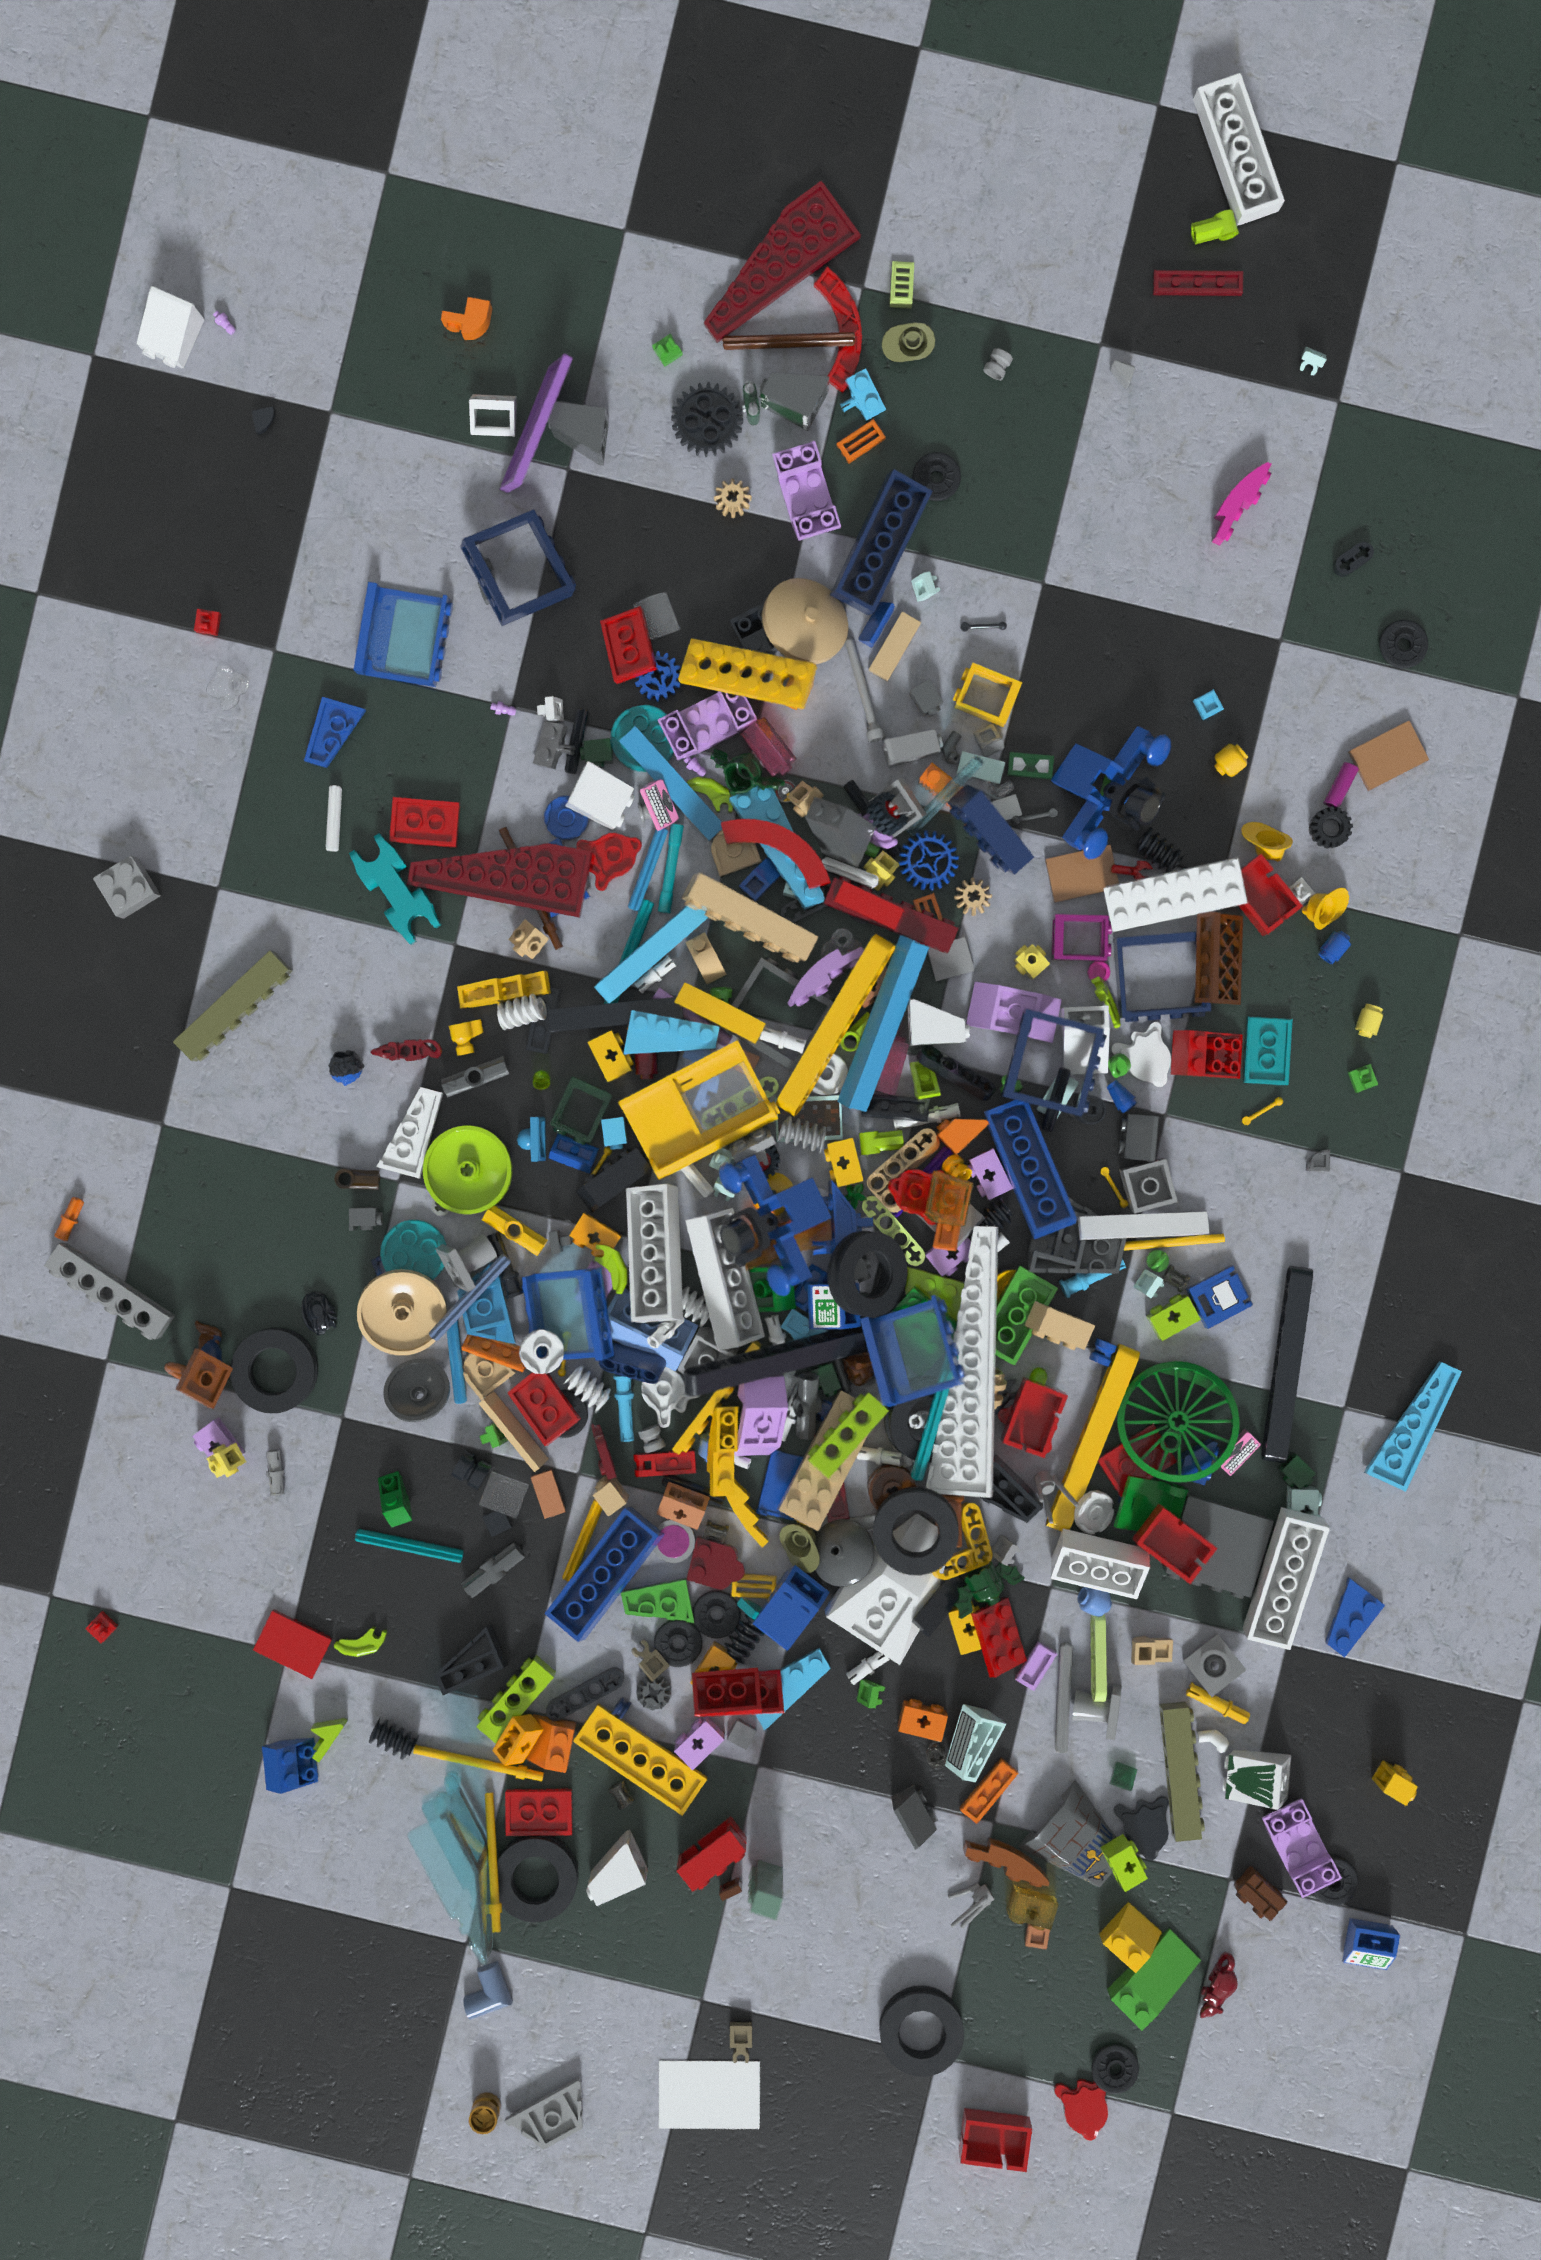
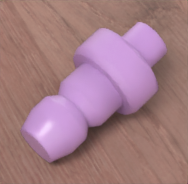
M216 311L213 314L216 318L215 323L225 328L227 333L232 335L236 331L224 312Z
M498 701L497 704H491V709L496 710L495 714L515 715L516 713L515 707H508V705H504L501 701Z
M686 757L684 760L688 764L686 768L697 772L699 776L703 777L707 773L695 757L693 759Z

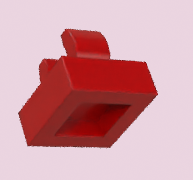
M197 609L194 631L196 633L218 636L221 613Z
M102 1611L85 1629L102 1644L118 1625Z

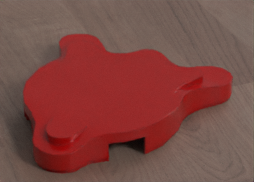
M608 833L594 841L578 840L576 848L593 852L589 872L596 876V889L605 891L614 878L625 875L633 868L637 853L642 848V843L636 837L629 838L618 833Z
M918 1169L906 1170L896 1178L889 1180L888 1190L893 1194L897 1205L903 1211L910 1214H918L929 1225H935L938 1222L939 1216L933 1204L934 1202L942 1201L940 1185L944 1182L946 1175L942 1170H937L933 1173H926Z
M1084 2079L1077 2081V2088L1075 2090L1070 2089L1063 2083L1056 2084L1054 2092L1064 2104V2114L1068 2125L1074 2131L1083 2135L1086 2140H1094L1108 2118V2106L1105 2101L1106 2092L1100 2089L1095 2081L1088 2082Z

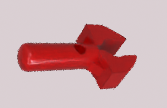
M1137 861L1134 867L1116 864L1111 866L1112 873L1131 875L1135 879L1144 878L1139 873L1142 869L1153 870L1147 861Z

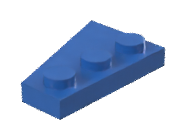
M322 697L304 761L327 768L366 710Z
M1349 1577L1346 1581L1343 1596L1341 1595L1339 1601L1340 1605L1336 1617L1333 1618L1325 1641L1327 1645L1344 1658L1385 1606Z

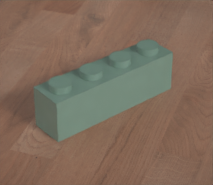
M757 1860L756 1867H751L748 1877L749 1897L747 1903H750V1912L777 1920L783 1900V1867Z

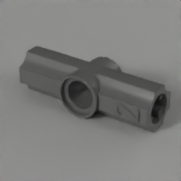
M504 1056L443 1078L441 1083L446 1096L451 1097L510 1074ZM473 1071H478L481 1074V1079L477 1083H473L470 1079Z
M803 1372L799 1377L798 1398L793 1401V1410L797 1416L796 1436L799 1439L810 1440L814 1438L816 1434L817 1413L822 1411V1402L818 1396L819 1375L816 1373Z
M513 1542L496 1556H491L479 1566L477 1571L462 1581L461 1584L465 1592L473 1598L490 1584L493 1585L508 1573L509 1569L525 1558L523 1550L518 1544Z

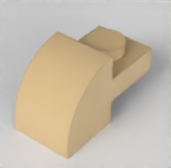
M705 932L685 942L706 984L727 975Z
M1139 1636L1132 1639V1664L1155 1665V1662H1172L1173 1640L1171 1638Z

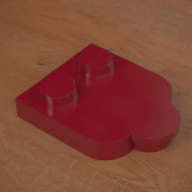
M591 1424L601 1458L598 1461L602 1476L606 1475L608 1480L615 1478L616 1469L600 1424Z
M701 1536L697 1537L686 1580L722 1590L727 1588L732 1582H737L743 1578L745 1568L738 1560V1552L733 1546Z

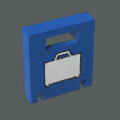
M1234 1265L1228 1266L1186 1288L1206 1329L1253 1306L1252 1301L1243 1302V1300L1249 1298V1295L1238 1273L1231 1276L1229 1274L1235 1270ZM1205 1294L1214 1313H1205L1198 1299L1199 1296Z

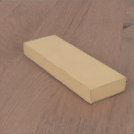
M901 612L870 666L869 671L888 682L921 622Z

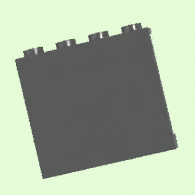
M1187 1493L1180 1519L1218 1548L1206 1564L1197 1557L1195 1561L1202 1567V1570L1191 1584L1201 1586L1203 1583L1209 1585L1211 1590L1222 1593L1223 1590L1231 1592L1230 1595L1243 1599L1244 1596L1251 1598L1274 1521L1267 1516ZM1163 1565L1162 1569L1167 1573L1168 1577L1180 1580L1179 1575Z

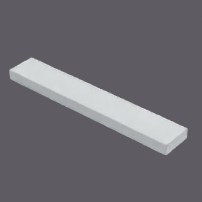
M1207 1212L1078 1217L1080 1240L1209 1234Z

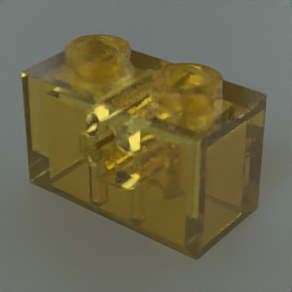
M1013 1885L1006 1910L1008 1918H1011V1921L1017 1924L1025 1922L1032 1924V1927L1038 1930H1051L1058 1902L1055 1896Z

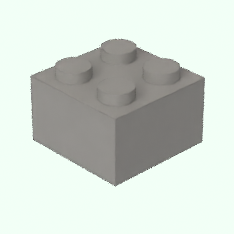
M132 855L93 878L115 916L123 919L161 896L139 858Z
M1160 1158L1155 1161L1119 1169L1131 1213H1138L1178 1202L1167 1159Z

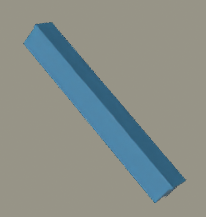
M900 935L837 1100L842 1105L850 1109L854 1108L867 1112L927 955L928 946Z

